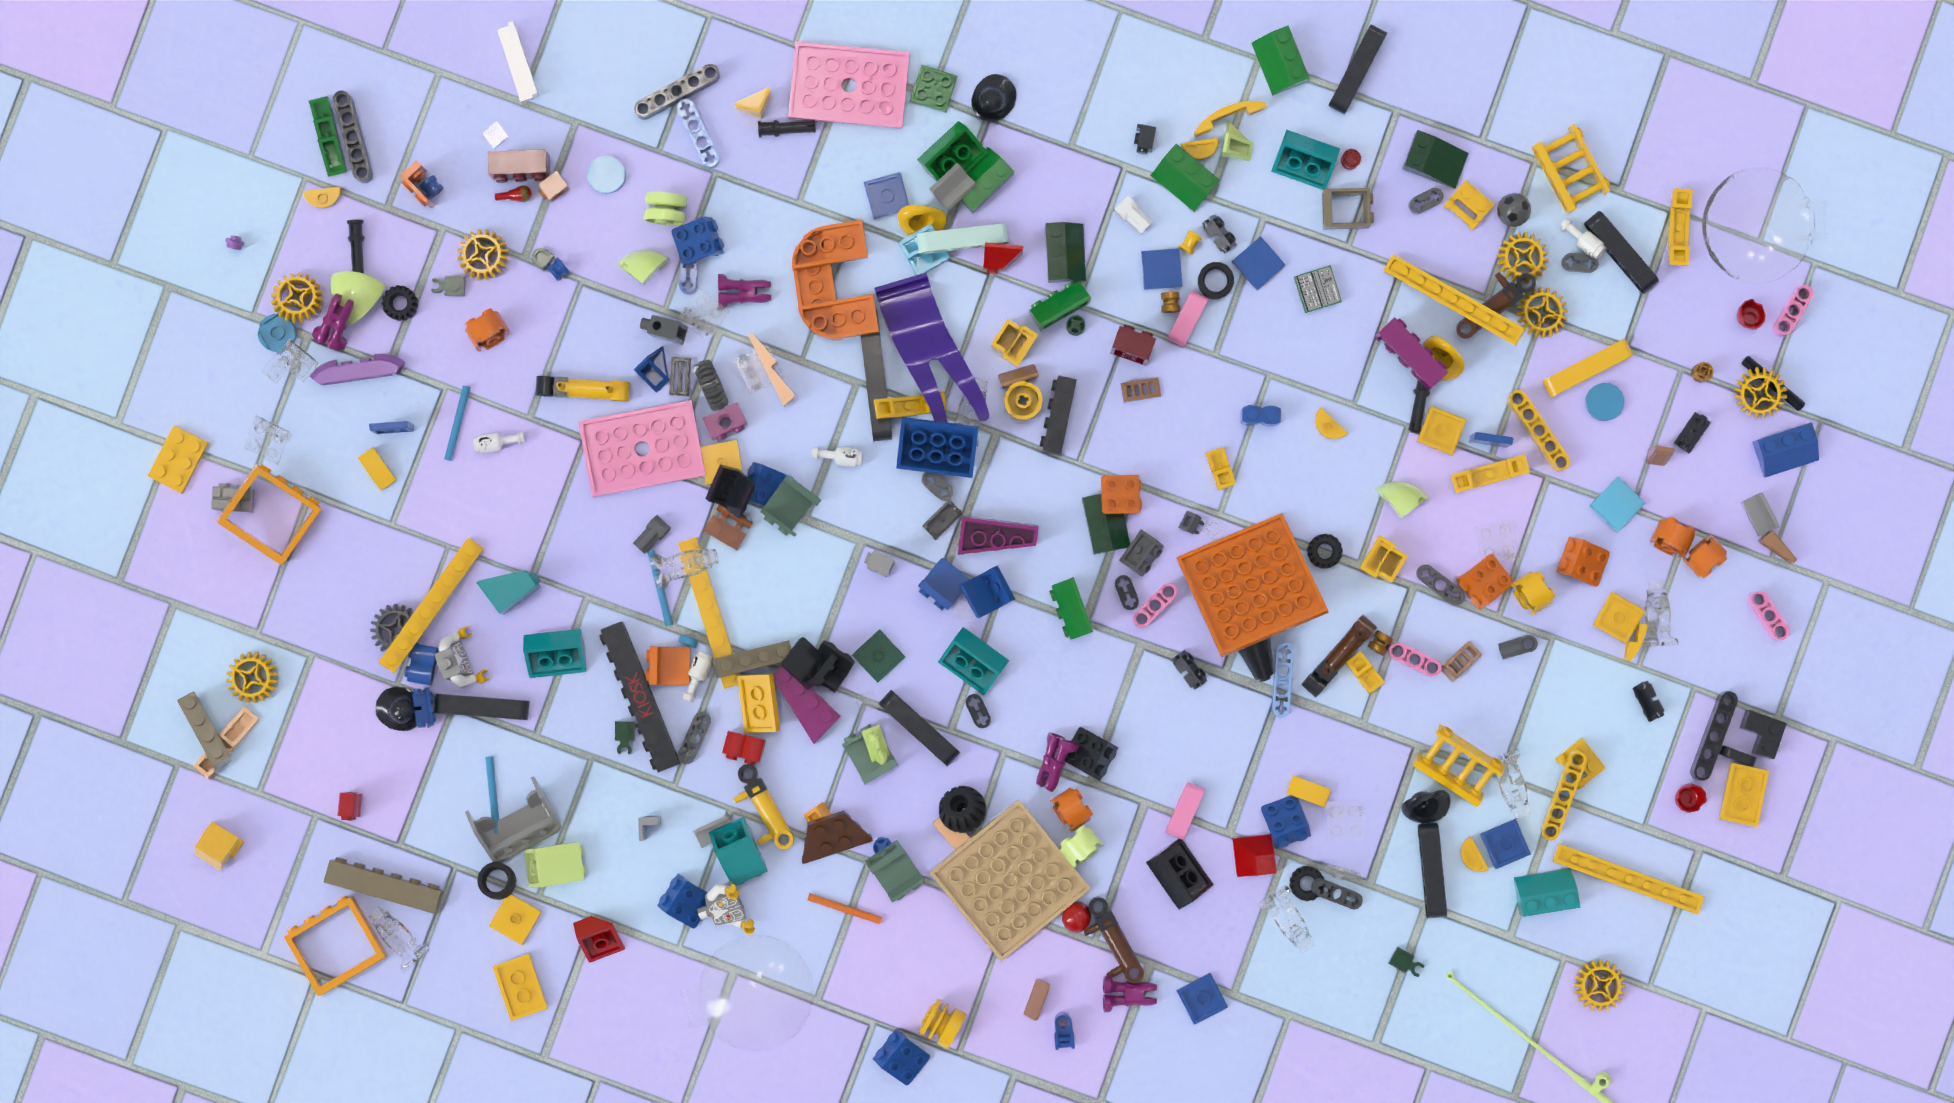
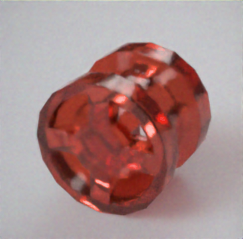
M1355 149L1346 150L1341 157V164L1347 170L1355 169L1361 162V155Z

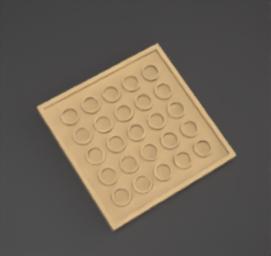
M1019 799L929 871V874L1001 962L1091 889Z

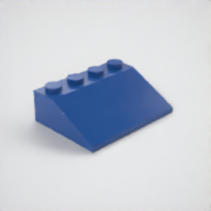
M902 417L896 469L973 478L979 426Z

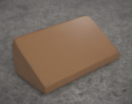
M1034 364L998 375L1002 388L1010 387L1016 382L1036 379L1039 376Z
M1040 979L1035 980L1023 1012L1025 1016L1036 1021L1039 1018L1050 988L1048 982Z

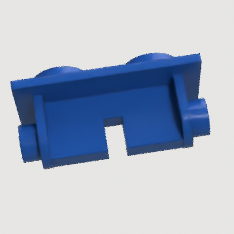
M429 687L422 690L423 692H421V689H414L412 694L414 707H421V710L414 711L416 725H418V728H424L427 724V728H430L436 721L435 712L432 711L431 707L433 694L429 692Z

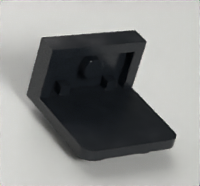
M720 464L705 499L708 502L724 505L736 517L741 518L746 511L751 495L754 493L755 484L739 469Z
M801 637L782 660L781 665L808 690L815 686L819 687L825 681L824 676L835 668V662L839 657L834 652L824 656L806 638Z
M823 640L818 651L824 656L834 652L839 657L835 662V668L830 673H826L824 676L825 681L822 683V685L835 693L849 674L855 661L849 654L840 651L832 642Z
M1079 727L1071 740L1080 745L1077 752L1069 753L1065 758V762L1101 781L1102 777L1107 773L1109 764L1116 757L1118 747L1083 727Z

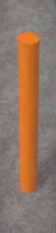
M809 893L807 899L808 901L880 924L882 920L881 916Z

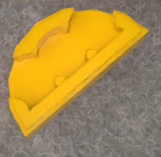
M1219 138L1181 143V147L1196 160H1204L1215 153Z
M341 187L302 192L310 205L325 209L333 206L341 196Z
M1321 407L1316 413L1315 423L1316 429L1322 436L1328 439H1340L1348 434Z
M1469 836L1461 846L1460 856L1462 862L1473 871H1488L1489 868L1472 837Z

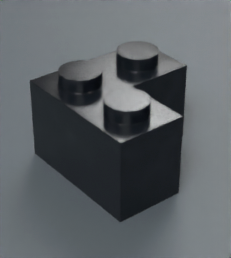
M1745 710L1739 728L1757 734L1751 753L1767 759H1775L1787 723L1752 710Z

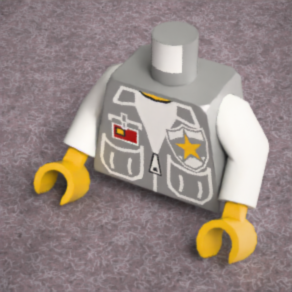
M469 626L458 629L457 633L455 632L443 638L439 644V651L435 653V659L443 678L452 681L459 687L475 684L476 681L483 684L490 679V677L484 678L482 675L488 672L486 669L474 676L460 640L472 636V633L468 635L465 633V629Z
M732 881L723 885H714L705 895L706 906L697 909L700 919L711 916L717 926H735L743 929V932L747 935L753 934L755 927H753L754 921L749 919L746 922L745 909L739 897L740 891L736 890V885Z

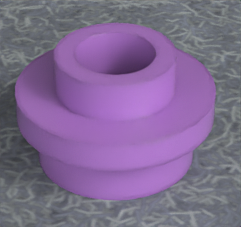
M230 235V238L225 239V242H227L226 247L235 250H241L245 242L241 241V237Z

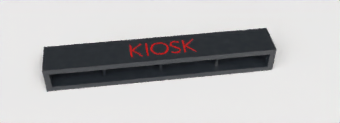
M620 621L601 629L600 640L603 646L607 645L609 650L606 653L608 660L615 665L616 670L613 672L617 681L621 680L623 688H621L624 699L628 698L630 706H628L631 716L636 717L638 723L635 724L638 734H642L645 741L642 744L646 753L650 752L652 759L649 761L652 769H657L659 773L681 764L649 683L646 681L645 673L624 622Z

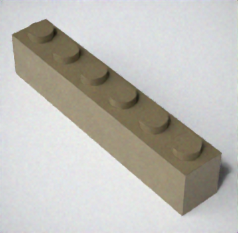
M336 857L335 860H329L324 883L433 914L438 912L444 891L439 889V885L428 883V886L420 884L421 880L414 878L405 880L402 879L403 875L397 873L387 875L384 874L382 869L375 867L372 870L366 869L365 864L354 862V865L347 863V859Z

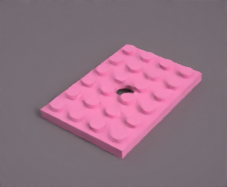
M795 42L788 118L902 129L910 53ZM848 78L853 79L857 84L856 89L851 93H847L842 89V82Z
M692 400L578 421L592 497L706 476ZM644 441L649 444L650 451L647 455L639 456L636 454L635 446L638 442Z

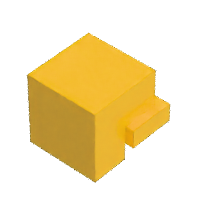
M1007 318L991 343V348L1002 354L1003 359L1018 367L1035 342L1038 334L1023 324L1020 327Z
M1379 535L1359 568L1374 578L1379 577L1387 583H1392L1408 555L1396 549L1394 543Z
M211 821L195 845V855L221 871L230 857L232 859L243 846L244 841Z

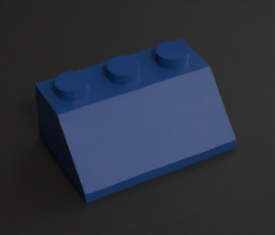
M1812 422L1752 441L1764 478L1819 461L1818 439Z

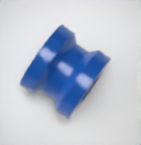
M434 175L424 180L419 186L421 190L427 193L428 199H432L444 189L441 184L437 183V178Z
M558 257L552 265L546 266L557 281H560L564 274L570 273Z
M885 837L876 839L873 844L874 853L876 854L890 845L891 841Z

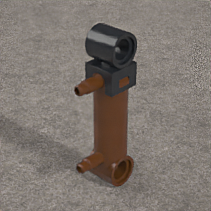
M1498 272L1495 277L1503 288L1482 305L1498 314H1502L1509 307L1524 298L1523 292L1529 293L1533 291L1536 286L1535 277L1530 273H1522L1517 278V283L1515 284L1513 281L1509 283ZM1523 278L1531 279L1532 284L1530 287L1524 288L1521 286L1520 282ZM1463 318L1458 322L1456 332L1461 338L1468 339L1483 327L1467 318ZM1467 323L1471 326L1472 330L1470 333L1465 334L1461 332L1460 327L1462 324Z
M1361 615L1301 685L1316 698L1359 647L1373 634L1377 626L1367 617Z
M1099 896L1093 897L1088 907L1090 912L1097 916L1094 919L1096 923L1083 932L1085 936H1088L1100 930L1119 966L1110 970L1106 975L1112 978L1123 973L1129 982H1140L1144 977L1143 968L1111 910L1107 911L1108 904L1104 898ZM1096 901H1101L1104 905L1103 909L1099 912L1093 909V904ZM1137 968L1139 970L1138 977L1131 978L1129 970Z

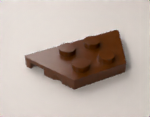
M844 810L807 822L804 850L801 858L802 863L806 864L872 842V835L863 830L861 825L852 820L851 816Z

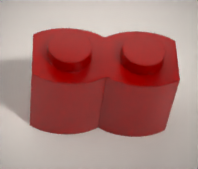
M728 731L722 753L726 754L725 758L737 761V757L745 759L744 763L755 765L756 762H761L766 740Z
M339 792L337 816H341V820L353 821L356 820V817H360L363 793Z

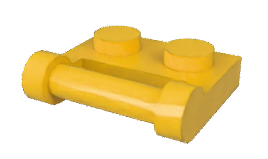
M1465 180L1444 204V207L1454 212L1473 231L1495 204ZM1457 199L1477 217L1472 219L1454 203Z
M1583 738L1578 739L1555 758L1558 764L1561 763L1564 767L1571 750L1580 749L1586 755L1587 763L1583 771L1586 776L1581 777L1578 789H1581L1606 769ZM1576 754L1573 756L1576 763L1581 762L1582 755ZM1569 772V775L1574 780L1576 776L1575 773Z

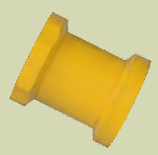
M1188 230V235L1178 247L1187 254L1193 255L1195 246L1198 242L1202 241V238Z

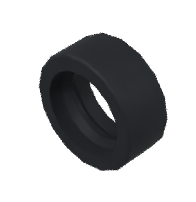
M1212 262L1205 265L1198 276L1199 290L1210 299L1225 297L1230 293L1234 285L1232 270L1221 262ZM1214 269L1222 271L1227 277L1225 288L1218 292L1209 290L1205 285L1206 274Z
M492 862L485 865L479 872L477 879L480 891L487 897L495 900H501L511 895L517 881L514 871L501 862ZM494 870L504 871L508 878L505 888L499 892H492L486 884L488 875Z

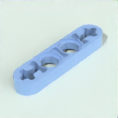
M682 99L677 104V111L704 166L715 168L719 163V156L692 101ZM685 103L687 106L691 105V107H689L690 114H696L695 116H690L686 120L684 119L685 117H688L686 112L684 110H680L683 108L682 105ZM697 120L699 122L698 129L691 130L689 122ZM700 137L707 139L708 142L705 147L697 145V140ZM708 150L712 157L715 156L716 158L713 159L714 163L705 162L708 159L705 152L701 154V151Z
M1289 643L1279 644L1275 653L1272 712L1277 717H1285L1290 710L1294 650ZM1283 646L1290 650V653L1286 654V660L1290 659V663L1278 662V659H1283V653L1279 652L1280 649H1283ZM1286 665L1289 668L1286 676H1281L1278 673L1279 666ZM1280 684L1287 686V693L1284 695H1280L1277 692V686ZM1276 697H1287V702L1283 701V707H1286V711H1282V714H1279V711L1275 709L1276 706L1280 705V700L1276 701Z

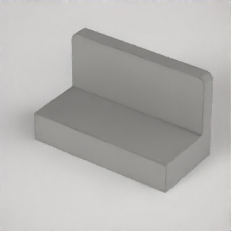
M956 163L929 190L941 204L950 210L977 184Z
M1763 492L1741 502L1758 536L1780 527Z
M728 814L693 830L692 832L696 835L701 848L712 843L709 835L710 831L732 822Z
M661 816L638 818L639 841L647 839L646 825L661 824Z

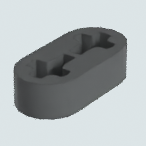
M1431 188L1415 196L1409 202V210L1413 214H1421L1439 205L1444 197L1443 192L1439 188ZM1431 192L1439 194L1438 201L1433 199L1428 202L1427 199L1432 196ZM1414 201H1417L1418 203L1422 201L1425 202V204H1423L1420 207L1421 210H1419L1418 208H1413V205L1415 204Z
M1568 253L1562 258L1561 265L1567 271L1592 273L1598 268L1599 261L1587 254ZM1572 257V261H1577L1578 264H1573L1569 267V263H1566V260ZM1591 259V263H1594V266L1588 269V265H1582V262H1587Z
M925 472L922 475V484L941 501L951 499L953 496L952 487L938 474ZM927 475H934V481L937 485L934 486L932 483L926 484L927 479L925 477ZM940 486L943 489L947 487L949 489V496L944 495L941 497V491L937 487Z

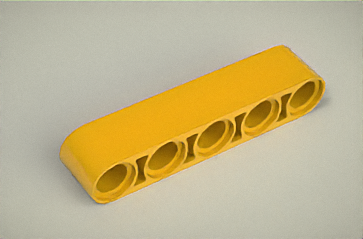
M1623 339L1542 380L1550 397H1553L1634 356L1626 339Z
M1521 390L1511 392L1507 397L1509 407L1550 467L1557 472L1567 469L1570 465L1569 456L1530 399ZM1514 394L1521 397L1520 404L1513 402L1512 397ZM1525 410H1529L1532 413L1530 420L1524 418L1523 412ZM1535 426H1540L1543 429L1541 436L1535 434ZM1546 442L1553 444L1554 449L1552 452L1546 450ZM1558 457L1562 458L1565 462L1562 468L1556 465Z
M1573 749L1569 752L1543 819L1541 833L1547 840L1552 841L1558 838L1586 766L1587 757L1580 749ZM1576 754L1582 755V760L1579 763L1572 761L1573 756ZM1569 772H1573L1576 775L1573 781L1566 780V775ZM1562 790L1569 792L1566 799L1559 798V793ZM1555 808L1562 809V814L1559 817L1552 816V811ZM1548 826L1555 827V832L1551 835L1545 833V829Z

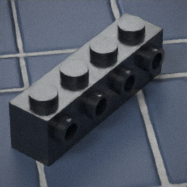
M1058 376L1057 380L1053 379L1051 391H1055L1053 399L1049 398L1047 407L1051 412L1049 417H1045L1043 427L1047 429L1046 436H1041L1039 446L1043 447V453L1061 456L1077 379Z

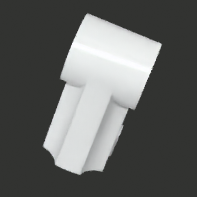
M1127 195L1113 209L1124 221L1127 220L1141 234L1153 222L1139 209L1136 202Z

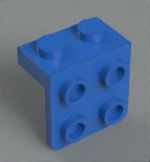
M702 217L672 229V236L683 265H688L708 256L724 254V243L718 236V225L712 217Z
M753 462L747 472V477L755 484L754 493L749 501L764 507L787 475L763 464Z
M941 558L924 580L919 583L918 587L920 590L918 592L927 599L929 596L935 600L933 604L942 611L944 608L949 610L963 593L960 585L970 579L946 559Z
M998 565L960 585L977 618H981L1015 600Z
M1291 795L1261 807L1275 849L1287 847L1296 841H1304L1311 836L1310 827L1298 797Z
M678 873L671 880L665 894L660 897L657 906L669 916L694 929L701 921L697 909L706 906L705 895L708 892L692 884Z
M895 1029L889 1035L887 1041L873 1057V1060L881 1069L904 1085H909L930 1059V1055L911 1042L898 1029Z

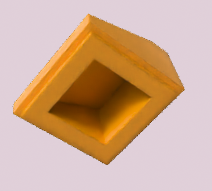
M821 802L804 814V817L810 822L831 815V812L824 802Z

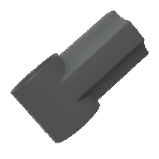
M656 515L646 525V529L633 544L646 554L658 540H661L670 531L671 527Z
M1524 635L1498 643L1502 660L1533 652L1538 646L1537 639L1532 635ZM1527 638L1533 641V646L1530 649H1526L1523 645L1524 640Z

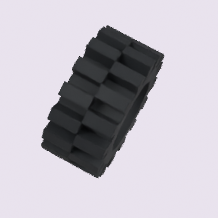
M396 285V287L392 286L390 290L385 291L386 294L382 296L383 302L381 304L384 312L390 318L397 321H405L407 318L413 317V313H416V307L418 308V299L412 290L403 285ZM397 296H403L407 300V306L403 310H396L393 307V300Z
M1321 534L1314 537L1307 547L1309 561L1314 566L1322 569L1333 567L1342 557L1343 549L1341 542L1331 534ZM1321 544H1328L1332 548V554L1327 559H1323L1318 555L1317 550Z
M1311 866L1297 868L1291 874L1292 876L1289 880L1291 892L1300 900H1316L1319 896L1315 895L1312 890H1302L1300 880L1304 876H1310L1314 880L1318 878L1324 879V876H1322L1319 870ZM1319 886L1318 889L1324 890V886Z

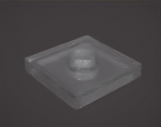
M1320 862L1318 869L1333 873L1332 877L1344 880V877L1360 881L1361 874L1358 871L1325 862Z

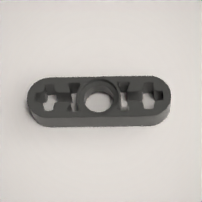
M1425 564L1418 567L1416 576L1422 583L1451 605L1456 606L1463 603L1465 594L1459 587L1430 565ZM1421 569H1429L1428 574L1434 577V574L1437 575L1431 584L1428 583L1431 580L1429 577H1421L1423 574ZM1439 579L1446 583V587L1442 591L1437 590L1435 587V583ZM1450 586L1453 587L1450 590L1452 593L1455 594L1459 592L1458 597L1460 598V601L1455 600L1453 602V596L1449 593H1447L1446 596L1444 595V593L1448 591Z
M698 712L691 722L677 754L678 760L682 764L692 763L711 724V717L706 712ZM705 715L707 724H702L700 728L704 729V732L701 733L699 730L692 729L694 725L696 727L699 725L697 718ZM693 732L698 733L700 736V740L696 744L689 741V735ZM685 743L696 747L695 751L693 749L690 750L689 755L692 757L691 759H686V761L683 760L684 757L681 755L682 752H686L688 747H685Z
M1318 878L1312 883V892L1321 898L1353 910L1360 908L1363 903V898L1359 893L1322 878ZM1324 886L1328 888V891L1319 890L1318 887ZM1337 889H1340V890H1341V895H1340V897L1337 898V899H1334V897H1333L1334 891L1337 890ZM1348 896L1351 898H1355L1356 901L1351 902L1347 900L1346 897Z

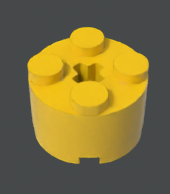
M1026 381L1016 382L1005 393V410L1014 420L1029 421L1035 418L1041 410L1042 394L1038 387ZM1020 397L1028 399L1026 406L1018 403Z
M1530 571L1511 584V588L1515 587L1516 589L1513 591L1515 598L1524 610L1528 608L1531 611L1528 613L1531 616H1534L1553 603V598L1556 597L1554 591L1544 583L1545 578L1539 571L1536 573Z

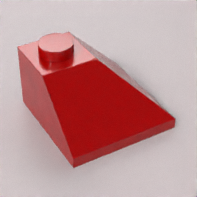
M985 242L983 270H987L988 274H998V271H1004L1023 255L1024 246Z
M1271 834L1232 838L1237 877L1277 873Z
M593 916L573 923L576 939L589 963L625 950V946L613 923Z

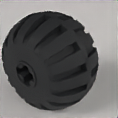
M958 786V788H951V791H947L940 800L939 817L942 823L954 832L966 833L967 831H973V828H978L985 818V800L972 787Z

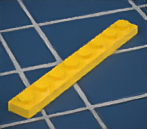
M1394 254L1383 270L1515 346L1526 330Z
M697 537L679 542L678 545L714 659L731 655L733 650ZM740 673L722 677L723 688L726 689L738 685L737 676Z
M470 538L466 539L378 662L381 666L393 674L397 671L483 551V547Z
M1559 843L1552 862L1697 915L1705 896Z

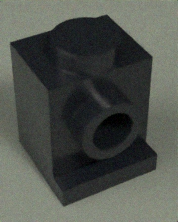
M1137 124L1136 131H1140V133L1135 134L1134 144H1137L1136 152L1148 154L1153 149L1156 127Z

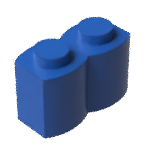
M1247 405L1241 409L1240 423L1243 425L1254 426L1260 423L1270 427L1276 426L1281 422V408L1277 406L1261 408L1256 405Z
M415 644L408 654V658H411L410 666H406L404 676L407 677L408 682L432 686L437 662L435 653L439 651L437 647Z

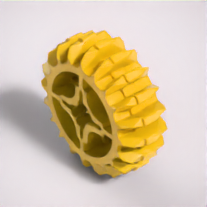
M477 229V235L471 231L470 235L472 237L469 239L465 235L464 239L467 242L459 243L464 247L463 249H457L458 253L463 254L458 256L457 260H464L459 266L461 268L466 267L463 272L465 274L470 272L471 278H474L477 274V280H481L482 275H484L485 280H489L488 274L496 278L494 272L497 271L501 274L502 271L499 267L506 268L507 266L502 261L509 260L507 256H503V254L509 253L508 249H502L507 245L506 242L500 243L502 237L500 235L496 237L495 231L491 232L490 236L488 229H485L484 234H482L481 229ZM480 240H489L495 243V245L483 247ZM474 244L475 253L468 259L469 250ZM480 249H482L486 253V261L482 257L479 258V256L481 255ZM498 251L497 260L492 265L490 261L491 256ZM483 262L487 269H476L471 264Z
M1519 232L1515 235L1516 239L1510 235L1508 237L1509 241L1504 240V246L1499 247V250L1503 253L1497 254L1498 258H1502V260L1497 262V265L1504 266L1500 269V272L1506 270L1508 273L1504 277L1507 278L1512 275L1511 281L1514 282L1522 274L1516 271L1519 266H1524L1532 270L1529 273L1537 280L1536 274L1541 277L1543 275L1541 270L1547 269V266L1542 263L1549 262L1548 258H1543V256L1549 254L1548 251H1542L1546 245L1540 246L1538 244L1541 242L1540 238L1534 241V234L1528 238L1527 232L1523 233L1522 238ZM1524 243L1529 245V248L1521 250L1513 245ZM1509 250L1512 252V255L1515 259L1514 264L1512 266L1510 265L1508 260ZM1534 250L1537 254V265H1534V261L1531 259V254ZM1527 252H1529V253L1526 255V257H1527L1526 260H1527V261L1524 260L1523 262H1520V263L1517 265V263L1520 261V260H1519V258H1520L1519 255L1522 256L1523 254H1526ZM1524 278L1526 284L1530 283V278Z
M292 272L290 273L291 278H287L284 275V281L277 280L279 287L273 286L275 292L271 293V297L274 298L271 301V304L275 306L273 308L274 311L279 312L278 316L280 318L285 316L286 322L292 318L294 324L297 322V319L304 323L303 318L305 317L310 321V314L316 316L317 312L315 309L321 310V305L318 303H323V298L320 297L323 295V292L319 290L320 284H315L316 280L314 278L309 280L308 274L302 278L301 272H298L297 277ZM294 285H303L306 286L307 289H305V287L303 289H297L294 287ZM288 288L290 294L288 297L285 298V301L282 302V295ZM293 292L300 297L301 304L294 299ZM313 294L311 303L306 307L304 304L305 300L309 298V295ZM287 307H298L300 311H292L287 309Z
M1539 287L1537 293L1534 288L1531 294H1524L1527 299L1522 298L1520 300L1523 305L1518 304L1516 308L1522 310L1516 313V316H1522L1517 322H1524L1525 325L1522 327L1529 328L1527 331L1528 335L1534 331V338H1537L1540 333L1541 338L1544 339L1546 332L1549 337H1552L1553 331L1559 333L1558 327L1563 328L1565 326L1561 320L1566 321L1568 317L1562 314L1568 313V309H1562V307L1567 305V303H1560L1563 296L1560 295L1556 298V290L1550 294L1549 287L1546 288L1545 292L1543 287ZM1543 298L1539 306H1528L1531 300ZM1548 300L1554 304L1557 313L1550 310ZM1543 307V312L1547 315H1544L1541 318V313L1538 311L1541 310ZM1527 312L1535 317L1536 326L1529 320ZM1545 319H1556L1552 326L1541 328Z
M1756 367L1755 374L1749 369V377L1745 374L1741 375L1744 382L1737 380V384L1741 385V387L1734 388L1736 392H1740L1735 394L1734 398H1741L1736 404L1737 406L1744 404L1741 408L1742 412L1749 409L1747 416H1751L1752 412H1755L1754 417L1757 419L1759 413H1762V418L1765 419L1766 412L1773 416L1772 409L1777 412L1780 411L1777 404L1784 406L1785 403L1780 398H1787V395L1781 394V392L1787 391V387H1780L1785 381H1777L1780 378V374H1776L1773 377V369L1767 374L1766 367H1763L1762 373H1759V367ZM1765 378L1760 385L1749 384L1754 379ZM1770 381L1777 388L1776 397L1767 391ZM1764 387V393H1766V395H1761L1757 399V393H1755V390L1760 391ZM1745 389L1754 395L1751 405L1744 397ZM1763 400L1772 402L1770 405L1766 407H1757V405H1759V403Z
M247 652V658L244 654H240L241 661L234 658L233 661L236 666L230 664L229 668L233 669V671L226 672V675H231V679H226V682H232L228 689H235L232 695L237 696L240 694L238 700L242 701L245 698L246 703H250L251 699L253 703H258V697L261 701H265L264 694L271 697L272 695L268 690L275 691L276 688L272 686V683L277 684L279 682L278 680H273V676L279 675L278 672L273 673L272 671L277 666H269L273 660L268 659L265 661V654H262L259 658V652H255L254 655L251 652ZM249 662H257L250 671L242 669ZM262 666L266 671L267 680L261 677ZM255 673L256 680L258 681L250 682L247 674ZM238 674L244 679L243 689L239 684ZM255 684L263 686L257 693H248L249 689H252Z
M1598 959L1596 965L1595 961L1591 960V967L1585 963L1583 964L1586 969L1585 971L1580 968L1578 969V972L1582 975L1581 977L1577 975L1574 977L1579 980V983H1573L1574 987H1579L1574 993L1576 995L1581 994L1578 997V1001L1585 1000L1583 1003L1584 1007L1590 1004V1010L1593 1011L1597 1005V1011L1601 1012L1604 1006V1009L1609 1011V1004L1615 1008L1616 1004L1614 1001H1622L1618 995H1625V992L1620 991L1621 988H1626V984L1620 983L1625 980V977H1618L1622 971L1620 969L1615 971L1616 964L1610 966V961L1606 960L1603 965L1602 959ZM1606 970L1610 975L1599 978L1594 971ZM1588 976H1590L1591 986L1586 991V979ZM1596 980H1598V981L1601 982V983L1603 982V984H1602V989H1603V991H1602L1601 989H1599V988H1597V990H1596V987L1598 986ZM1612 980H1614V990L1610 995L1608 987ZM1601 993L1605 1000L1594 1001L1589 996Z

